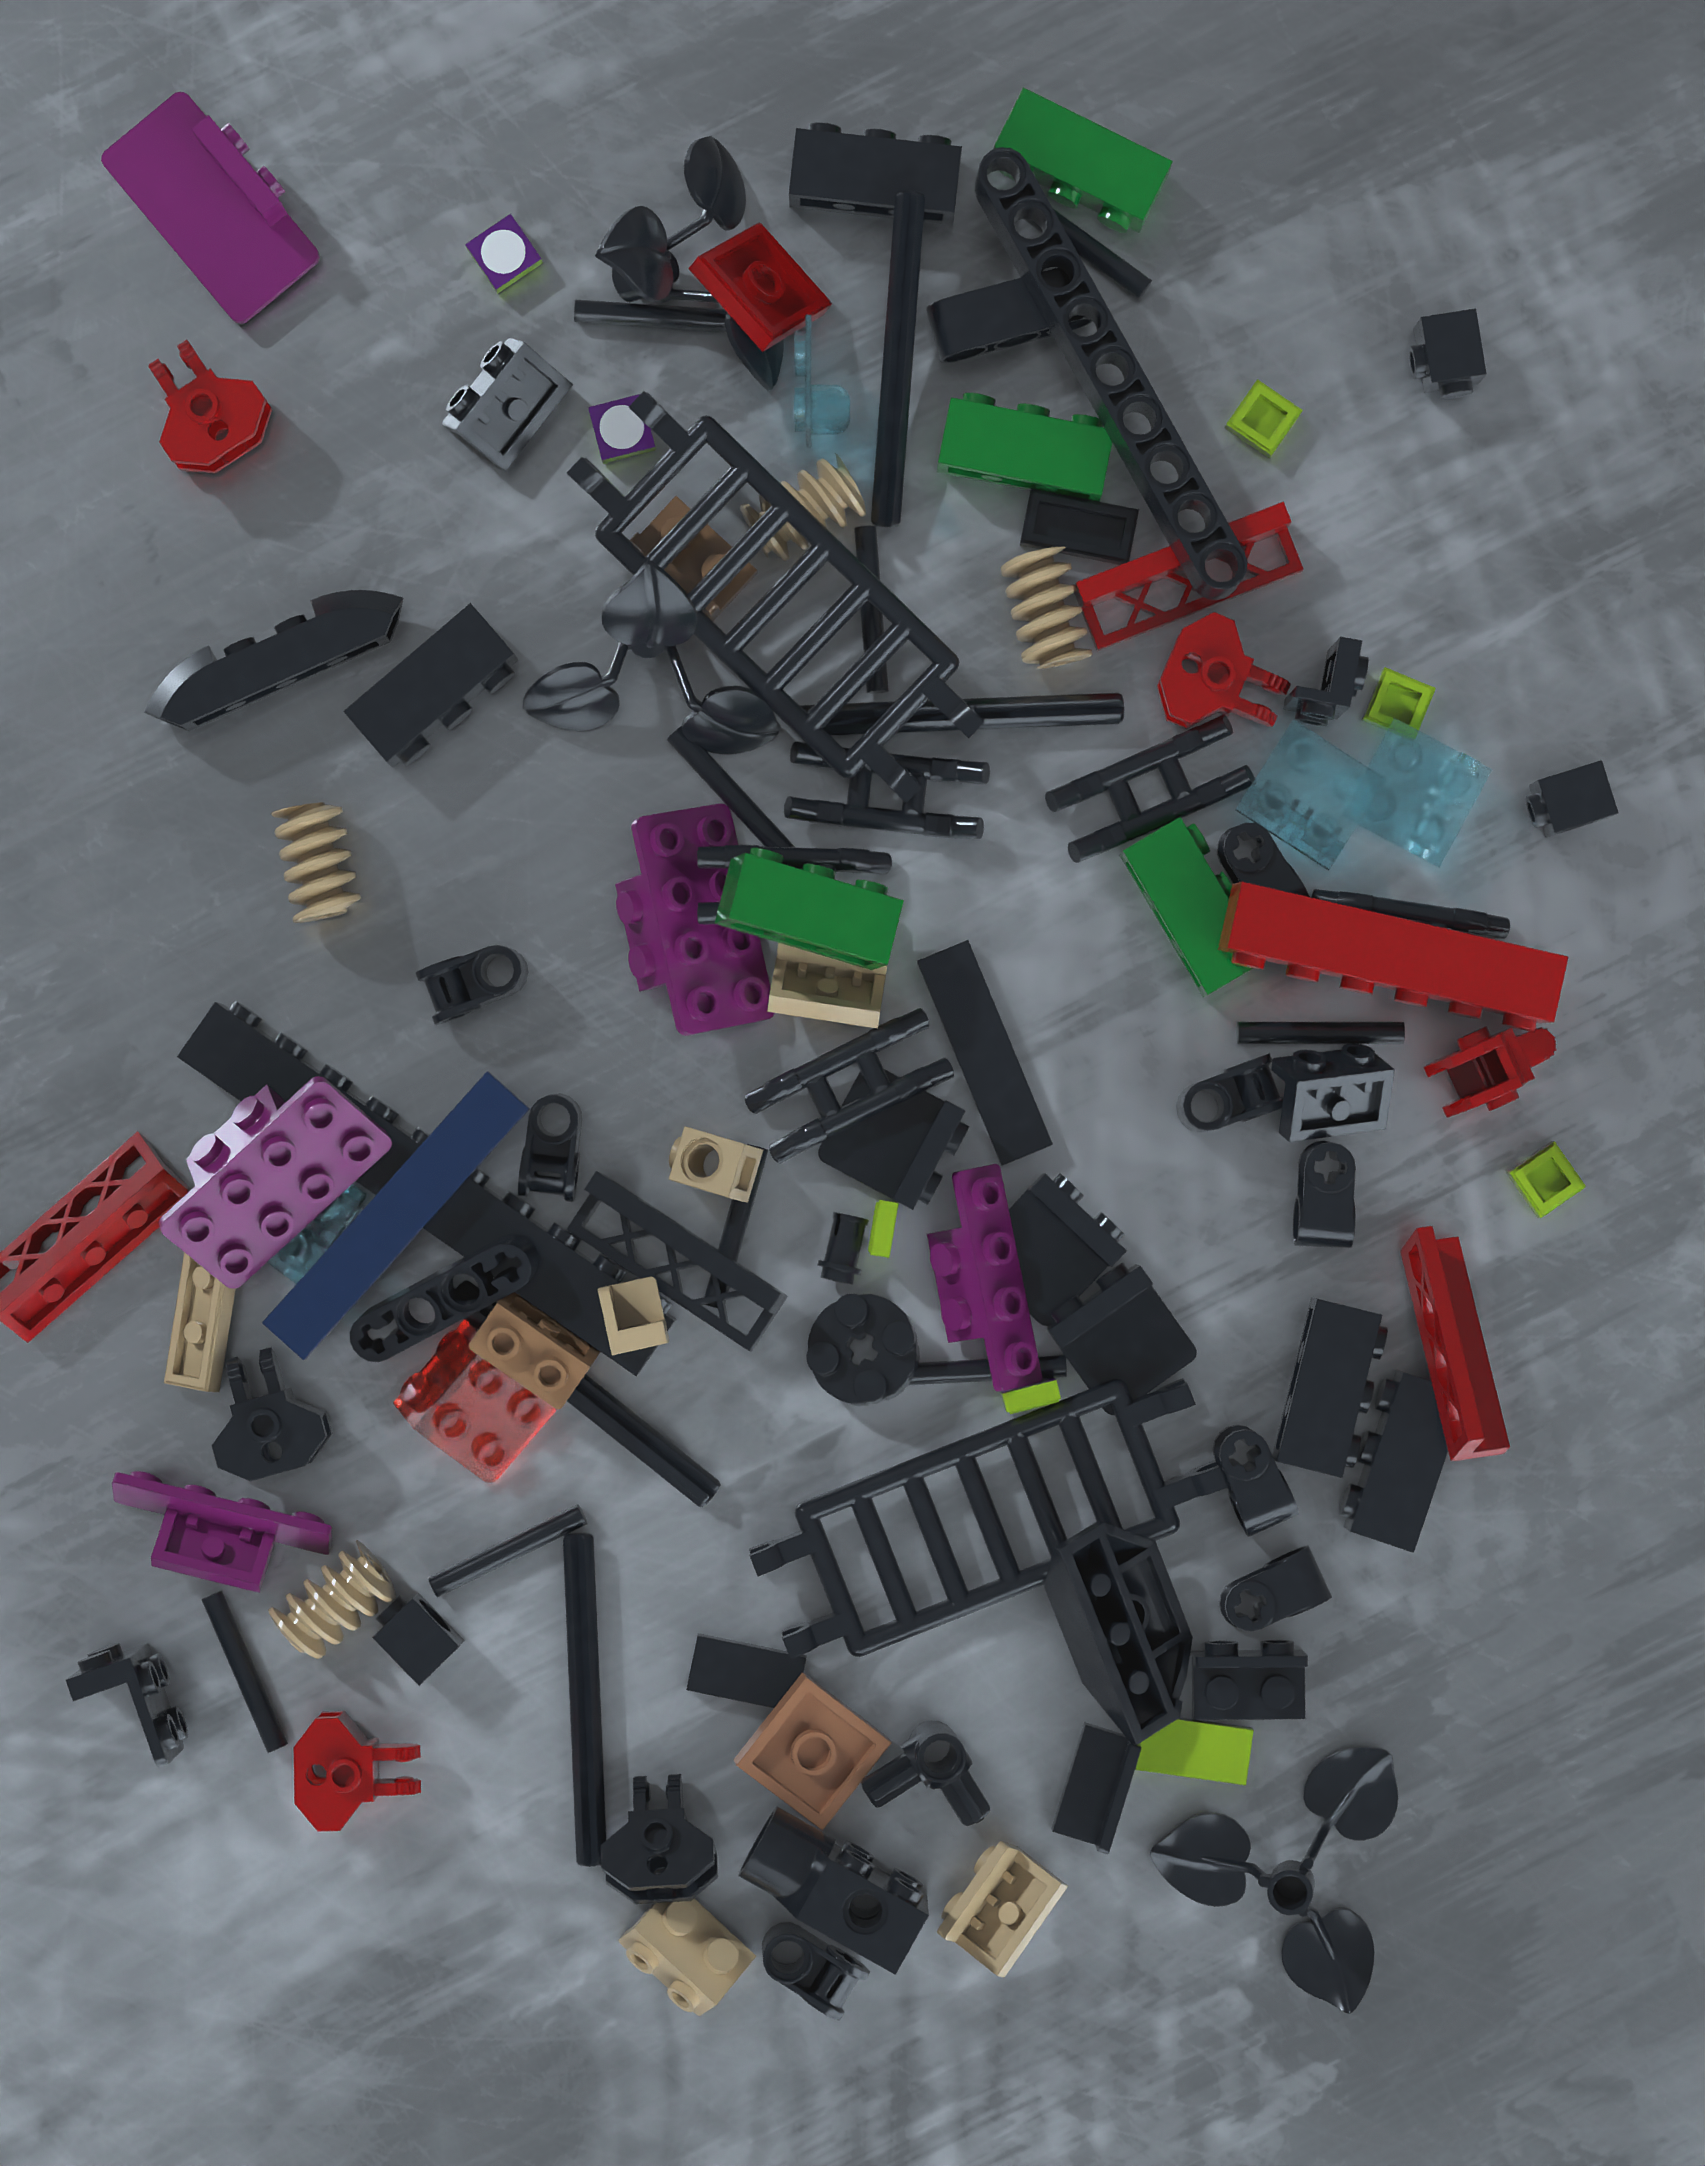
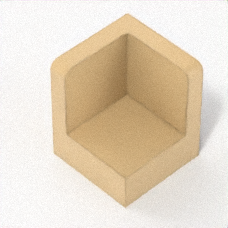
M651 1276L598 1288L612 1355L662 1345L670 1341L657 1280Z

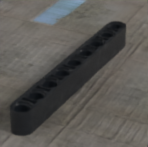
M1000 147L991 150L983 157L975 180L974 191L979 204L1191 585L1199 595L1207 599L1220 600L1228 597L1236 590L1247 572L1248 561L1245 552L1027 161L1019 152L1011 148ZM997 170L1005 171L1014 178L1016 185L1011 189L999 190L990 184L987 176ZM1032 219L1040 225L1043 234L1034 239L1024 238L1016 231L1014 224L1018 220ZM1058 267L1065 271L1070 283L1061 288L1052 287L1043 280L1041 272L1046 268ZM1078 315L1086 316L1095 323L1097 332L1088 337L1079 336L1072 331L1068 320ZM1112 364L1120 369L1124 381L1115 386L1107 385L1097 377L1096 368L1099 365ZM1131 412L1144 415L1149 420L1151 431L1142 435L1130 432L1124 425L1123 416ZM1157 461H1166L1172 464L1177 471L1178 480L1170 484L1157 481L1151 473L1150 465ZM1185 509L1198 512L1204 519L1205 529L1197 533L1184 530L1179 524L1178 513ZM1211 558H1220L1226 561L1231 568L1232 579L1225 582L1211 579L1206 572L1205 561Z

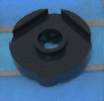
M846 1294L840 1297L838 1301L826 1307L815 1320L808 1338L807 1364L813 1371L818 1384L834 1398L854 1406L878 1404L898 1396L912 1381L920 1360L917 1334L909 1316L890 1300L873 1294ZM866 1335L873 1336L875 1339L872 1342V1348L878 1352L876 1358L873 1361L864 1358L859 1365L852 1362L854 1352L850 1349L852 1341L854 1339L862 1341Z

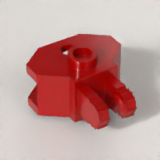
M185 340L177 345L179 356L185 365L192 369L197 378L179 389L174 382L173 374L165 363H161L159 359H156L148 365L168 397L164 400L170 407L159 443L171 461L180 470L216 474L262 443L272 408L253 381L218 378L211 368L209 370L206 368L190 342ZM228 430V434L224 439L216 440L217 435Z
M1212 612L1181 630L1157 684V690L1166 721L1185 729L1216 713L1225 714L1228 717L1231 712L1261 725L1273 727L1278 715L1264 705L1239 697L1245 681L1262 687V689L1272 694L1287 695L1291 683L1278 675L1252 665L1254 659L1244 655L1235 620ZM1182 661H1193L1197 665L1198 672H1186L1182 667Z
M1486 1026L1457 1039L1459 1050L1439 1058L1423 1068L1428 1077L1447 1070L1459 1098L1442 1108L1447 1118L1482 1104H1486L1488 1110L1491 1111L1519 1098L1516 1089L1535 1079L1531 1068L1555 1055L1554 1051L1557 1050L1556 1037L1548 1031V1028L1543 1029L1542 1027L1535 1028V1032L1528 1031L1515 1036L1512 1028L1491 1035Z
M322 1711L293 1747L294 1804L317 1832L341 1831L362 1802H374L378 1796H403L421 1793V1780L417 1778L403 1776L379 1779V1761L395 1760L396 1762H409L413 1759L421 1758L420 1745L417 1743L379 1744V1738H367L345 1711ZM313 1765L323 1766L327 1772L326 1777L316 1775Z

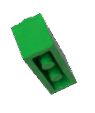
M1024 87L993 148H1011L1019 152L1027 161L1038 183L1049 189L1047 192L1049 197L1069 208L1076 209L1081 204L1099 213L1097 219L1102 224L1121 233H1126L1128 228L1140 233L1173 163L1172 160ZM999 171L1004 176L1015 181L1009 173L1005 171Z
M963 393L962 399L951 397L937 472L1029 491L1032 488L1100 502L1112 441L1099 418L1082 414L1072 415L1071 421L1049 417V409L1026 403L1018 404L1017 410L995 406L996 399L978 393Z
M1181 817L1124 849L1119 856L1202 997H1205L1253 968L1231 963L1233 953L1218 950L1232 884L1223 871L1214 875L1204 858V855L1210 852V848L1198 827L1194 823L1186 827Z
M751 848L750 854L743 853L730 860L714 924L869 970L888 965L904 900L888 896V887L867 880H856L855 885L835 880L836 872L834 870L819 865L804 864L803 869L782 864L783 855L761 848Z

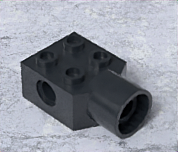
M776 1806L750 1849L738 1876L771 1894L799 1921L896 1975L929 1916L927 1895L920 1891L923 1884L913 1876L897 1868H894L891 1875L872 1864L875 1857L862 1847L850 1841H845L844 1845L840 1847L835 1844L836 1839ZM861 1894H869L879 1900V1903L870 1910L858 1909L851 1902Z

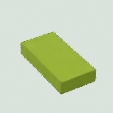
M1178 1718L1140 1743L1142 1748L1135 1770L1246 1785L1254 1730L1251 1727Z

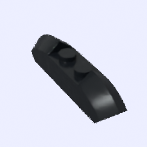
M348 590L312 599L310 601L316 616L312 619L307 620L305 615L289 618L274 627L276 635L256 643L254 637L237 641L223 650L226 657L219 660L216 659L209 645L190 655L177 665L162 681L149 701L144 713L187 731L194 730L390 643L399 623L404 598L379 591Z

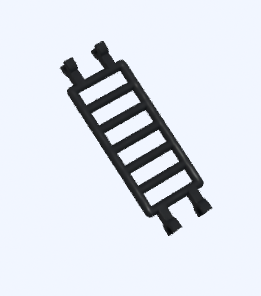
M643 391L628 408L670 447L663 457L626 496L587 458L581 457L567 472L583 490L609 513L597 525L595 529L596 539L633 575L649 559L664 570L735 494L748 483L771 507L687 594L697 612L698 623L694 635L750 689L761 694L768 706L841 777L852 778L867 764L907 803L922 788L923 784L883 746L929 699L968 738L985 723V720L945 683L958 669L959 658L714 418L707 415L701 416L686 431L648 392ZM707 443L731 467L645 556L622 532ZM788 522L811 544V547L726 635L703 610ZM828 561L852 585L775 666L766 673L743 649ZM869 601L892 625L821 699L806 712L783 690L784 687L854 614ZM907 640L911 641L932 664L865 734L846 751L823 728Z
M1182 1378L1133 1400L1126 1383L1120 1379H1114L799 1503L794 1513L800 1531L749 1549V1556L758 1577L776 1570L789 1562L811 1555L833 1613L810 1622L800 1623L782 1630V1640L790 1659L808 1653L820 1645L843 1637L851 1655L862 1657L1045 1585L1051 1559L1023 1570L1019 1569L976 1459L978 1456L1007 1445L1051 1557L1053 1548L1066 1541L1067 1536L1028 1439L1029 1436L1059 1425L1096 1521L1123 1529L1080 1419V1416L1111 1405L1155 1517L1125 1530L1155 1541L1176 1533L1180 1527V1520L1174 1506L1228 1488L1221 1468L1215 1460L1165 1482L1147 1438L1143 1423L1196 1405L1187 1382L1185 1383ZM953 1466L957 1469L999 1576L998 1580L970 1591L967 1589L924 1479L927 1476ZM902 1486L947 1596V1600L919 1611L915 1609L872 1500L874 1497ZM852 1507L896 1619L868 1631L863 1629L820 1520L823 1517Z

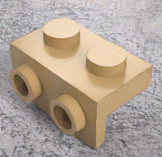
M778 943L767 1012L878 1029L887 966L869 970Z
M1000 1841L996 1847H989L979 1857L974 1866V1873L976 1875L964 1893H957L947 1903L941 1915L944 1921L938 1928L937 1933L945 1940L958 1944L996 1976L1005 1978L1068 1885L1018 1846Z
M695 1898L692 1901L653 1903L636 1924L628 1929L618 1940L627 1950V1958L637 1969L647 1974L652 1973L668 1988L667 1994L678 2007L687 2012H694L698 2016L715 2007L756 1958V1955Z

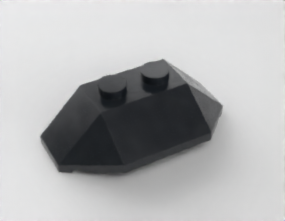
M1097 1521L1053 1548L1044 1588L1082 1684L1130 1743L1138 1745L1180 1718L1183 1701L1179 1699L1187 1678L1193 1636L1156 1541Z

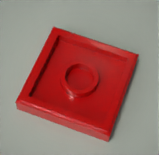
M760 222L701 254L688 268L762 352L822 317L832 305L828 297Z

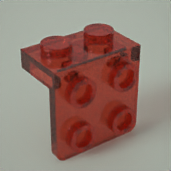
M464 1319L455 1330L450 1331L441 1339L436 1353L421 1371L413 1374L406 1380L401 1388L400 1395L393 1404L415 1431L486 1483H492L499 1479L557 1409L471 1351L469 1343L478 1332V1329Z

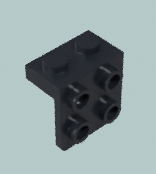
M885 1070L890 1082L900 1078ZM859 1072L841 1107L871 1093L861 1072ZM925 1091L823 1141L819 1147L818 1156L827 1165L913 1210L918 1200L926 1205L929 1204L943 1178V1175L934 1171L942 1154L946 1151L954 1156L970 1127L961 1122L966 1110Z
M1046 1173L1041 1174L1009 1208L1029 1313L1043 1326L1054 1324L1055 1321L1050 1313L1076 1295L1080 1297L1108 1266L1112 1267L1127 1252L1118 1243L1125 1234L1102 1212L1093 1219L1077 1203L1084 1195L1061 1173L1054 1180Z
M1122 1262L1096 1281L1100 1287L1099 1291L1083 1302L1076 1295L1050 1313L1055 1323L1046 1328L1088 1389L1114 1379H1120L1128 1386L1133 1400L1149 1393L1191 1363L1197 1355L1196 1347L1152 1287L1153 1282L1143 1268L1137 1264L1127 1269ZM1111 1405L1102 1408L1107 1414L1115 1415Z
M116 1643L91 1652L87 1658L77 1662L80 1670L66 1679L73 1701L127 1683L157 1767L169 1764L184 1749L182 1739L188 1738L186 1721L178 1706L172 1708L170 1706L164 1689L165 1686L170 1685L169 1673L161 1654L153 1655L149 1643L122 1652L120 1643Z

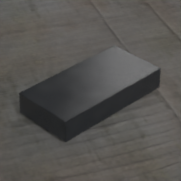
M1031 488L1020 546L1035 549L1064 546L1066 548L1059 553L1121 565L1130 560L1139 509Z
M698 1633L686 1690L775 1708L801 1673L804 1672L807 1655L790 1659L787 1651Z

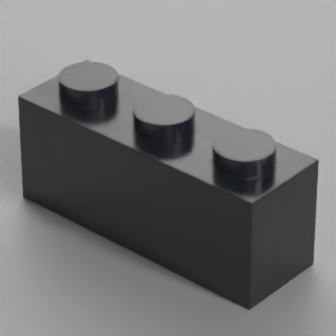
M811 123L808 129L796 128L789 186V207L893 219L897 192H919L925 197L923 222L953 225L962 146L951 145L949 138L938 135H922L918 137V141L896 139L894 132L883 129H866L863 135L841 133V127L829 123Z
M470 603L343 712L391 767H394L400 761L405 766H408L429 749L431 744L426 739L442 725L447 730H450L472 712L473 708L469 705V702L484 689L489 694H492L504 686L514 676L515 672L511 666L518 659Z
M1311 1297L1272 1454L1276 1462L1343 1478L1345 1466L1354 1468L1361 1444V1436L1353 1434L1358 1413L1367 1414L1374 1392V1381L1367 1380L1372 1358L1381 1359L1387 1339L1388 1328L1380 1326L1382 1314Z
M1396 1369L1393 1380L1385 1378L1379 1389L1375 1409L1382 1411L1375 1433L1367 1431L1362 1440L1357 1462L1364 1464L1358 1485L1351 1483L1348 1485L1342 1499L1339 1515L1346 1517L1343 1527L1350 1532L1414 1553L1448 1453V1448L1432 1382Z

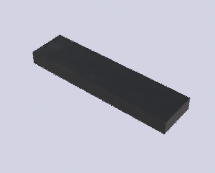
M969 940L918 960L917 964L1001 1166L1053 1145Z

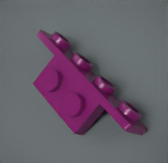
M991 1164L954 1172L952 1174V1181L962 1227L927 1234L930 1262L935 1274L941 1304V1317L945 1324L948 1343L984 1338L993 1387L997 1392L1039 1383L1042 1381V1373L1001 1168L998 1164Z
M141 1471L131 1472L130 1475L116 1472L112 1481L113 1498L116 1503L164 1515L151 1555V1566L260 1593L275 1542L324 1555H329L332 1546V1526L324 1524L320 1517L311 1513L298 1511L288 1515L272 1511L268 1505L255 1499L241 1498L236 1502L216 1497L213 1491L199 1485H186L184 1488L163 1484L158 1477Z

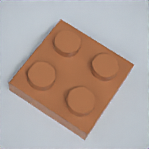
M802 1672L733 1760L736 1766L823 1831L892 1742L885 1734Z

